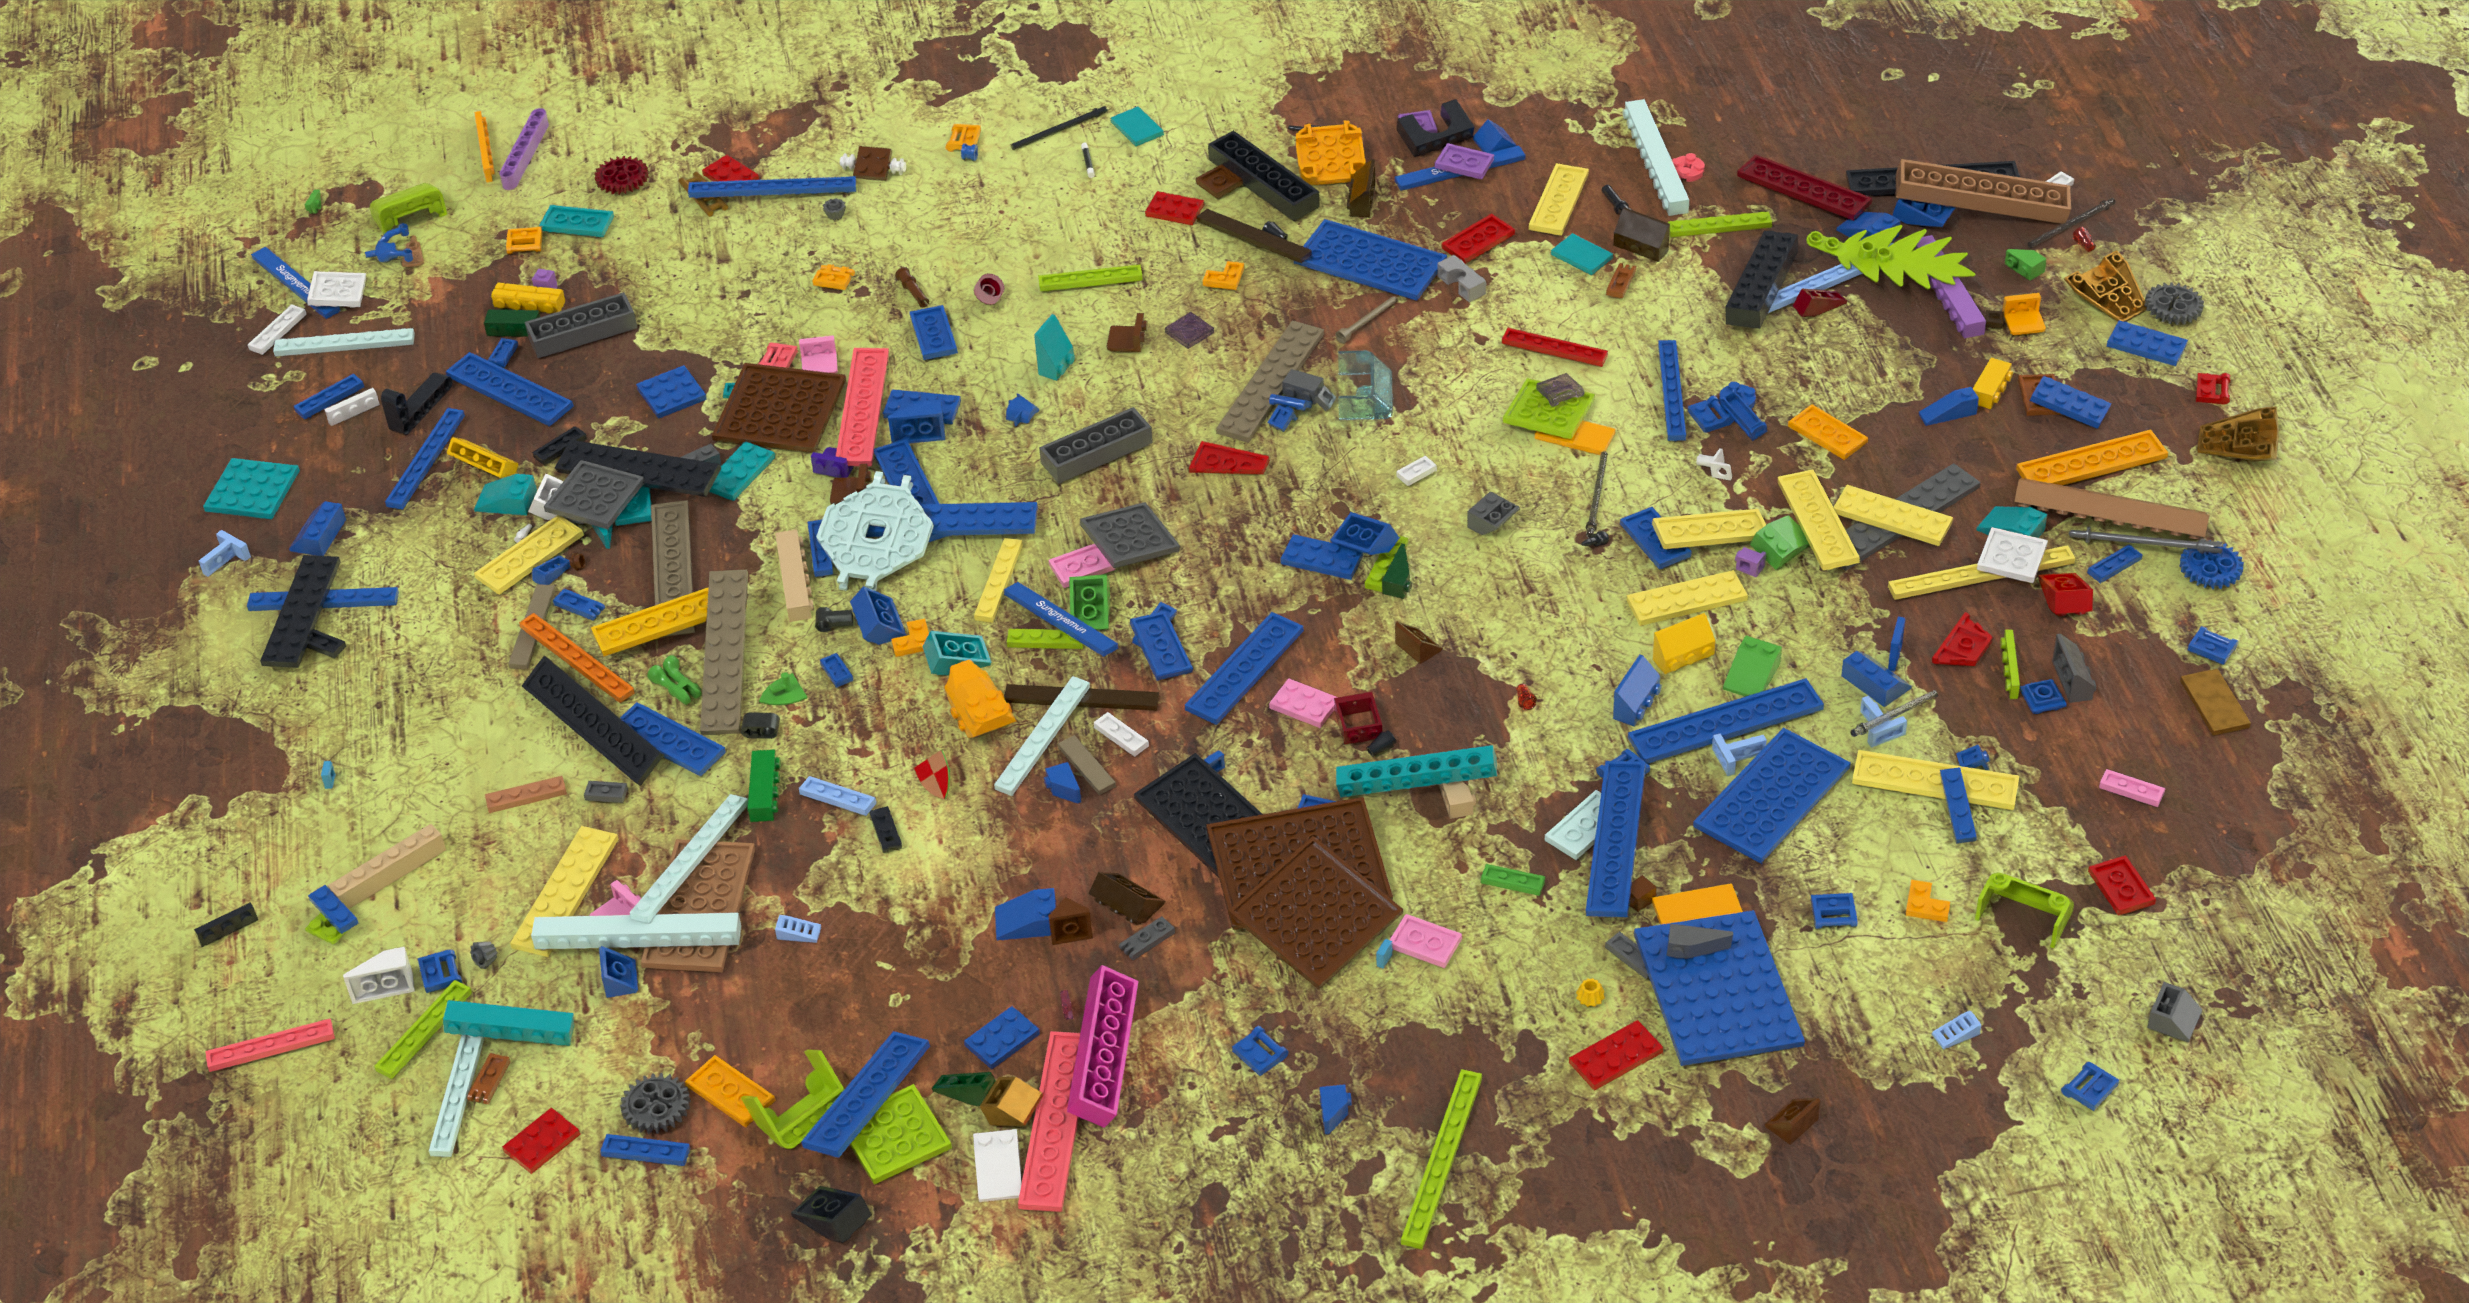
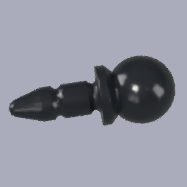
M1598 531L1592 534L1591 538L1585 539L1581 545H1594L1596 547L1605 545L1609 541V535L1605 531Z

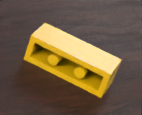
M1990 358L1973 387L1974 392L1979 398L1978 406L1992 409L1994 403H1998L2000 393H2004L2007 381L2010 382L2012 379V363Z

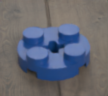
M1733 381L1720 391L1719 402L1722 395L1725 396L1735 388L1737 394L1751 409L1755 405V389Z

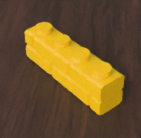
M497 283L491 294L493 305L498 308L539 310V312L550 314L560 312L565 304L562 289Z
M453 437L447 450L448 455L499 478L516 474L519 466L515 461L461 438Z

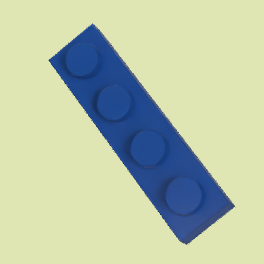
M352 374L294 405L295 412L305 420L364 388V383L355 374Z
M823 519L808 521L815 577L833 574L832 561L816 537Z
M1960 767L1940 770V778L1956 844L1976 841V831Z
M606 1134L600 1152L601 1156L685 1166L690 1152V1145L687 1143Z

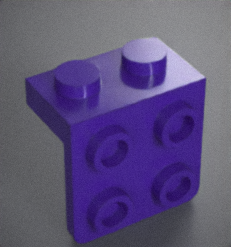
M827 447L823 454L813 452L811 455L813 473L848 478L854 466H848L847 458L836 456L837 448Z

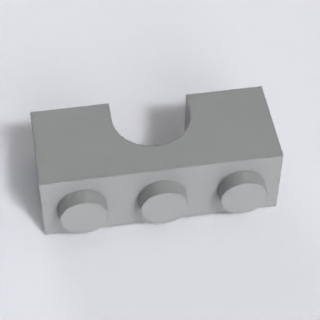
M1455 255L1438 262V277L1447 285L1459 282V295L1465 300L1471 302L1486 294L1485 279L1480 277Z

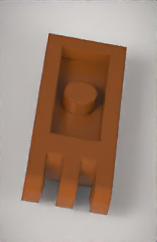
M1619 263L1606 289V295L1623 299L1634 277L1637 266H1632L1630 270V265L1626 264L1623 268V263Z
M489 1053L468 1093L467 1100L473 1101L475 1099L477 1103H481L483 1100V1104L488 1105L510 1064V1058Z

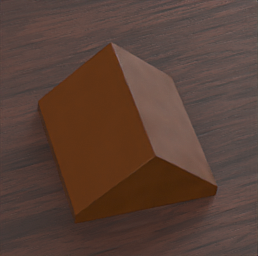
M1396 622L1395 644L1419 664L1442 651L1443 648L1419 628Z
M1065 897L1048 915L1052 945L1093 939L1089 908Z
M1818 1097L1792 1099L1764 1125L1791 1145L1818 1121L1820 1099Z

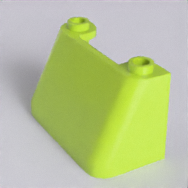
M430 183L413 186L376 199L370 204L371 215L383 235L387 231L392 230L394 225H399L397 218L428 208L430 214L433 211L436 212L439 217L448 215L441 191Z

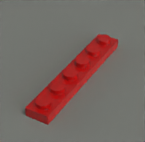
M1507 328L1502 337V344L1600 367H1603L1608 357V350L1512 328Z

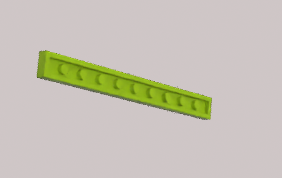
M1463 1069L1460 1071L1405 1226L1401 1245L1423 1250L1482 1081V1074Z

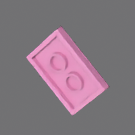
M1095 544L1049 560V566L1063 588L1069 587V577L1102 575L1115 570Z
M1288 678L1271 700L1269 706L1272 710L1321 728L1334 711V698L1337 697Z
M1405 914L1390 940L1392 941V950L1445 968L1460 944L1462 934Z

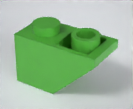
M2008 249L2006 250L2005 265L2031 281L2045 272L2047 259L2034 250Z

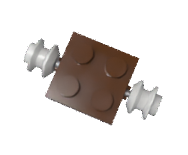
M859 146L857 159L854 154L848 157L846 153L840 158V166H842L843 170H846L847 167L851 171L854 169L853 176H856L858 179L886 181L889 169L892 174L899 171L900 175L906 171V162H904L903 158L900 161L893 158L891 161L892 149Z

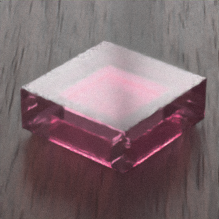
M1063 990L1060 992V999L1064 1018L1066 1020L1073 1019L1068 990Z

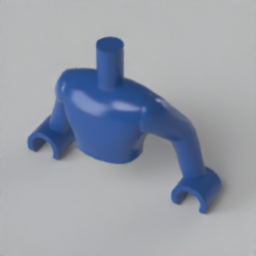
M402 223L398 228L387 231L377 242L375 250L365 252L366 258L377 256L379 262L386 263L395 258L404 257L406 262H411L413 254L410 249L397 251L395 242L388 243L390 238L395 235L408 236V225Z

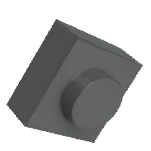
M1324 385L1318 390L1313 399L1327 411L1337 397Z

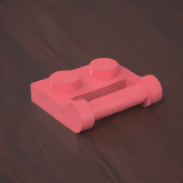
M769 343L762 361L758 364L789 368L798 352L797 346ZM775 354L774 357H773V359H772V361H771L770 363H768V362L770 361L772 355Z

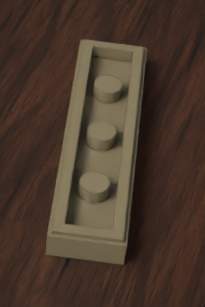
M1075 735L1058 743V748L1098 795L1116 787V782Z

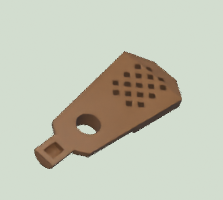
M412 235L405 249L408 248L412 251L413 260L406 262L403 257L402 267H414L424 264L420 242L417 241L416 236Z

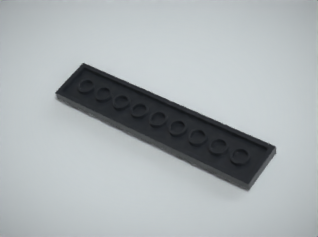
M2015 161L1943 165L2020 178ZM1898 167L1846 170L1848 187L1850 190L1866 196L1896 194V172Z
M575 440L569 441L555 466L557 472L570 474L580 460L642 476L644 477L643 487L703 497L707 496L722 469L717 463Z
M543 656L521 685L639 786L644 783L664 756L661 751L546 656Z

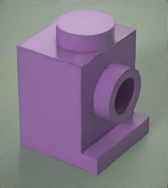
M1744 547L1735 556V561H1737L1736 570L1757 577L1765 567L1766 552L1758 553Z

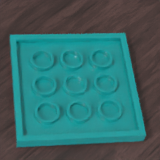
M231 458L205 502L204 510L205 512L273 519L300 471L297 465Z

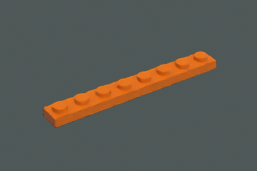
M535 613L519 622L522 630L619 703L635 694L634 688Z

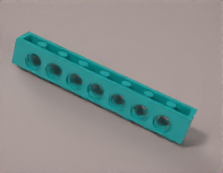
M1493 745L1338 766L1336 767V786L1341 798L1497 776V757Z

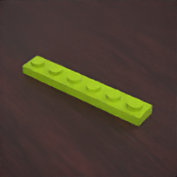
M1769 212L1667 222L1670 224V238L1772 228Z
M1141 264L1038 275L1040 292L1143 281Z
M454 980L374 1066L376 1072L393 1079L443 1025V1017L448 1000L464 1002L472 994L471 988Z

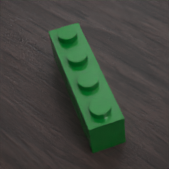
M775 749L752 751L748 796L750 822L774 821V815L778 812V802L775 799L779 798V788L776 784L780 783V774L777 769H781L780 757L776 756Z

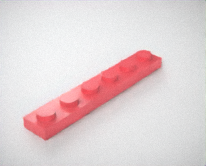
M331 1018L205 1051L209 1072L333 1040L335 1035Z

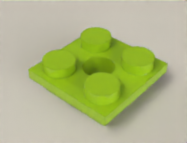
M322 913L310 921L309 925L305 928L306 932L333 945L346 933L341 934L335 927L331 926L332 924Z

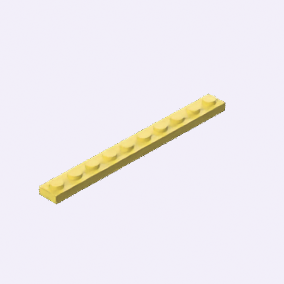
M2068 545L2047 549L2038 571L2074 564L2075 556ZM1978 564L1889 581L1888 588L1894 600L2005 578V576L1977 570Z

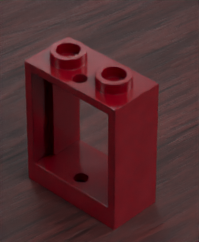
M1372 692L1334 698V712L1344 745L1375 740L1382 732V722ZM1370 712L1373 724L1346 728L1343 716Z

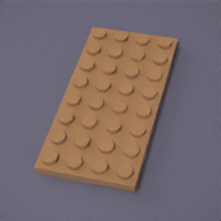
M676 839L669 865L691 840ZM717 841L656 915L738 913L755 852V844ZM729 946L645 947L641 966L642 968L723 972Z

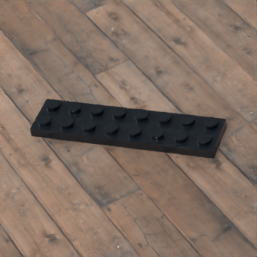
M303 555L260 662L262 666L299 668L341 563L339 557Z

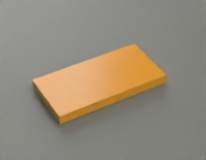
M1812 404L1788 421V427L1843 460L1868 443L1867 436Z
M1582 420L1572 439L1545 434L1536 431L1535 439L1603 456L1615 435L1616 429Z
M1732 883L1652 897V904L1660 925L1743 912Z
M716 1055L685 1081V1085L745 1128L754 1119L741 1100V1097H758L764 1108H768L776 1101L774 1095Z

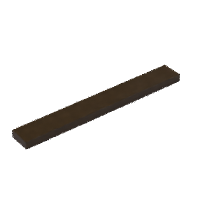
M1210 209L1204 210L1196 217L1197 222L1301 264L1312 255V250Z
M1007 684L1004 699L1006 703L1052 705L1064 687ZM1089 688L1077 706L1157 711L1160 696L1159 692Z

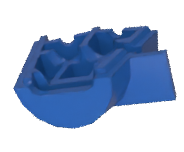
M1017 393L1016 398L1009 400V405L1006 409V420L1014 421L1015 426L1020 422L1029 423L1035 413L1039 412V408Z

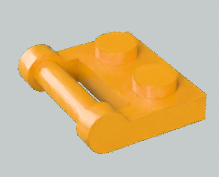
M954 124L951 129L950 140L945 146L946 150L950 152L955 149L961 150L963 143L970 146L977 144L981 133V125ZM961 133L959 141H956L958 134Z
M542 227L508 229L507 254L532 250L541 252Z

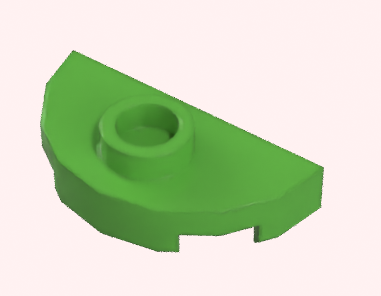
M314 189L305 203V209L310 214H316L321 209L320 189Z

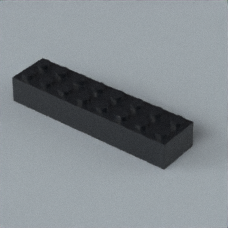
M1234 130L1208 144L1209 161L1216 166L1222 164L1243 179L1245 187L1292 221H1296L1320 207L1319 191Z
M1764 230L1725 306L1726 325L1761 328L1798 253V234Z

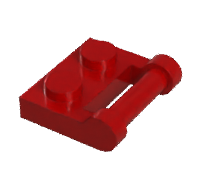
M2198 373L2196 402L2228 404L2230 402V395L2228 394L2231 381L2230 374ZM2216 384H2221L2220 395H2215Z

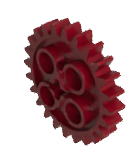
M625 155L622 158L617 156L615 160L610 158V162L604 161L605 165L600 164V168H596L594 173L597 187H600L601 191L605 190L606 193L611 191L612 195L615 192H618V195L621 192L627 194V191L633 192L634 188L639 190V186H644V182H647V178H649L648 167L646 163H643L642 159L638 160L637 157L632 159V156L625 158Z

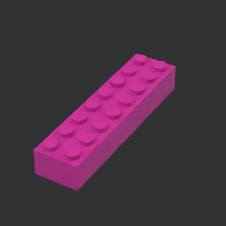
M1101 965L1090 977L1067 1112L1105 1128L1117 1115L1138 981Z

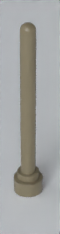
M1396 297L1389 298L1349 328L1338 330L1335 333L1338 342L1344 344L1349 341L1352 333L1396 303Z

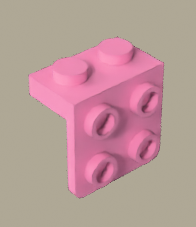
M834 335L799 339L803 370L838 373Z
M616 880L611 883L614 898L593 911L590 916L630 915V911L641 900V897L639 895L635 896L626 884L622 885Z

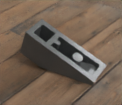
M1670 923L1666 956L1689 959L1729 949L1732 944L1733 932Z

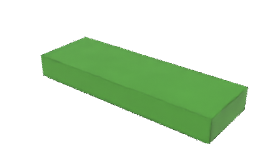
M1486 864L1481 876V883L1540 896L1545 883V876Z

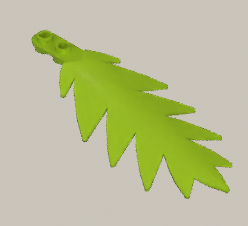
M1902 225L1885 229L1861 240L1867 230H1864L1848 238L1845 243L1839 242L1834 237L1828 238L1823 236L1818 231L1811 232L1806 239L1809 246L1837 256L1839 262L1848 270L1851 268V262L1860 272L1875 282H1878L1879 267L1900 287L1903 286V272L1926 289H1930L1928 275L1951 285H1955L1953 277H1974L1976 275L1968 268L1958 264L1968 253H1951L1935 257L1951 241L1952 237L1937 240L1913 251L1926 233V229L1913 233L1892 245L1890 243L1901 230Z

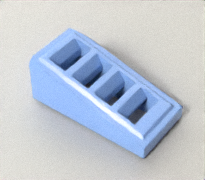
M779 915L775 928L777 940L817 943L821 924Z
M1968 1011L1934 1030L1932 1036L1944 1050L1980 1035L1981 1023L1971 1011ZM1943 1034H1946L1949 1039L1946 1040Z

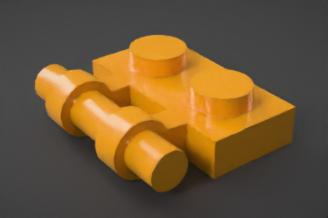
M832 264L821 265L820 270L816 272L812 280L813 286L846 290L851 276L855 274V270L849 269L846 266L841 268L835 267Z

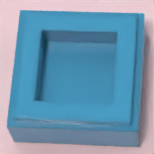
M324 761L321 778L325 789H332L336 774L332 762Z
M1385 939L1376 952V965L1379 968L1384 969L1393 955L1391 940Z

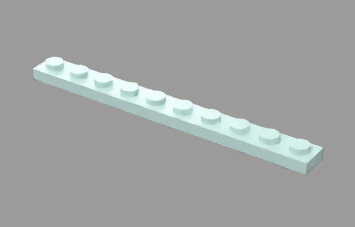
M732 794L727 797L630 911L631 919L649 923L748 806V798Z

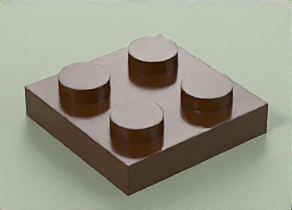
M1221 164L1197 177L1196 184L1218 199L1243 185V179Z

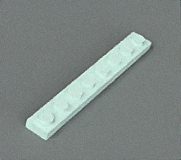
M410 328L275 340L274 355L286 356L413 345L415 333L414 329Z
M1074 676L1071 677L994 784L995 790L1013 796L1090 688L1089 682Z
M461 1036L429 1148L430 1156L452 1157L467 1103V1096L471 1089L485 1037Z

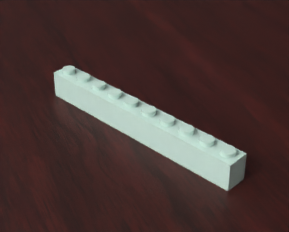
M1645 99L1625 102L1623 118L1627 120V127L1631 129V135L1636 140L1637 149H1640L1641 159H1644L1645 168L1649 170V177L1653 179L1654 188L1658 190V198L1662 200L1663 209L1667 211L1669 216L1689 213V198Z
M739 913L658 914L649 923L631 919L630 915L535 917L531 937L534 948L543 950L600 948L601 946L606 948L739 945L741 922Z

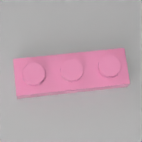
M2106 769L2099 785L2101 789L2155 807L2159 806L2165 792L2163 787Z

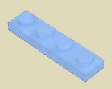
M811 776L799 788L800 795L865 816L877 803L875 797Z

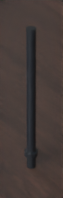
M1106 106L1098 109L1094 108L1091 112L1012 143L1011 148L1012 150L1018 149L1093 117L1098 118L1101 114L1107 112Z

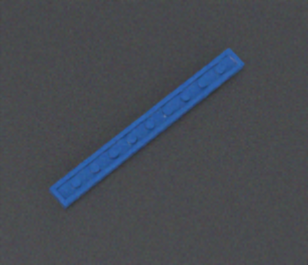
M856 176L689 182L688 195L689 198H715L724 196L856 192Z

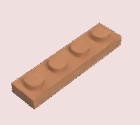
M558 776L485 794L489 813L566 795L567 792L563 776Z

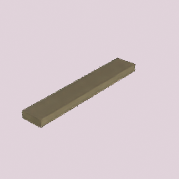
M536 584L525 618L535 613L545 621L556 591L555 585ZM520 629L508 663L510 669H528L538 642L522 629Z

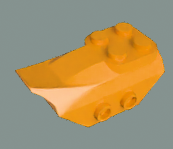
M966 660L950 667L949 678L944 689L951 706V715L953 719L958 720L960 731H964L968 738L976 737L1016 722L1010 704L1006 703L1002 691H998L986 671L979 668L971 660Z

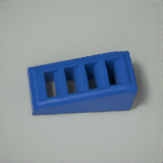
M559 555L533 568V581L542 585L551 584L571 567L569 560Z

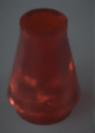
M2079 227L2073 232V240L2087 252L2095 249L2096 245L2087 228Z
M1519 684L1516 687L1519 707L1524 710L1533 709L1536 706L1537 697L1526 684Z

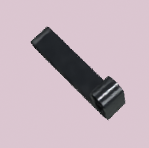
M433 372L407 401L403 393L385 389L381 394V403L389 430L408 435L451 389L452 378Z

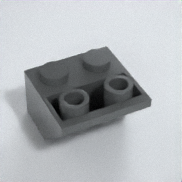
M1490 491L1467 511V528L1480 535L1490 533L1501 527L1520 510V507Z
M2164 982L2151 1009L2147 1028L2189 1043L2201 1016L2202 1009L2185 989Z

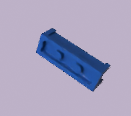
M1735 388L1730 393L1720 397L1721 406L1734 418V421L1752 441L1767 432V424L1758 418L1737 394Z

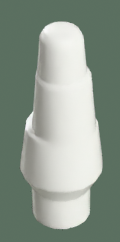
M528 524L518 531L514 541L518 543L527 537L532 525Z

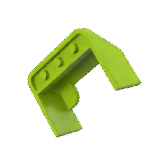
M2003 873L1991 874L1978 897L1975 920H1980L1993 893L2059 916L2054 925L2050 946L2055 948L2073 912V901L2065 895Z
M807 1049L804 1052L815 1069L807 1075L805 1080L806 1088L810 1094L780 1116H777L772 1109L764 1108L758 1097H741L757 1126L782 1148L791 1149L801 1143L845 1090L821 1050Z

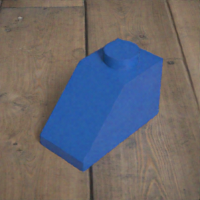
M1068 762L1045 768L1046 777H1043L1047 789L1050 788L1053 796L1077 804L1081 803L1080 788Z
M1345 1084L1319 1087L1325 1135L1330 1134L1348 1115V1106H1352L1351 1094L1346 1093Z

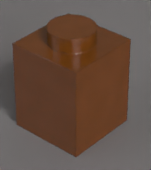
M1643 875L1634 880L1631 886L1629 907H1633L1637 912L1650 905L1652 897H1656V886Z

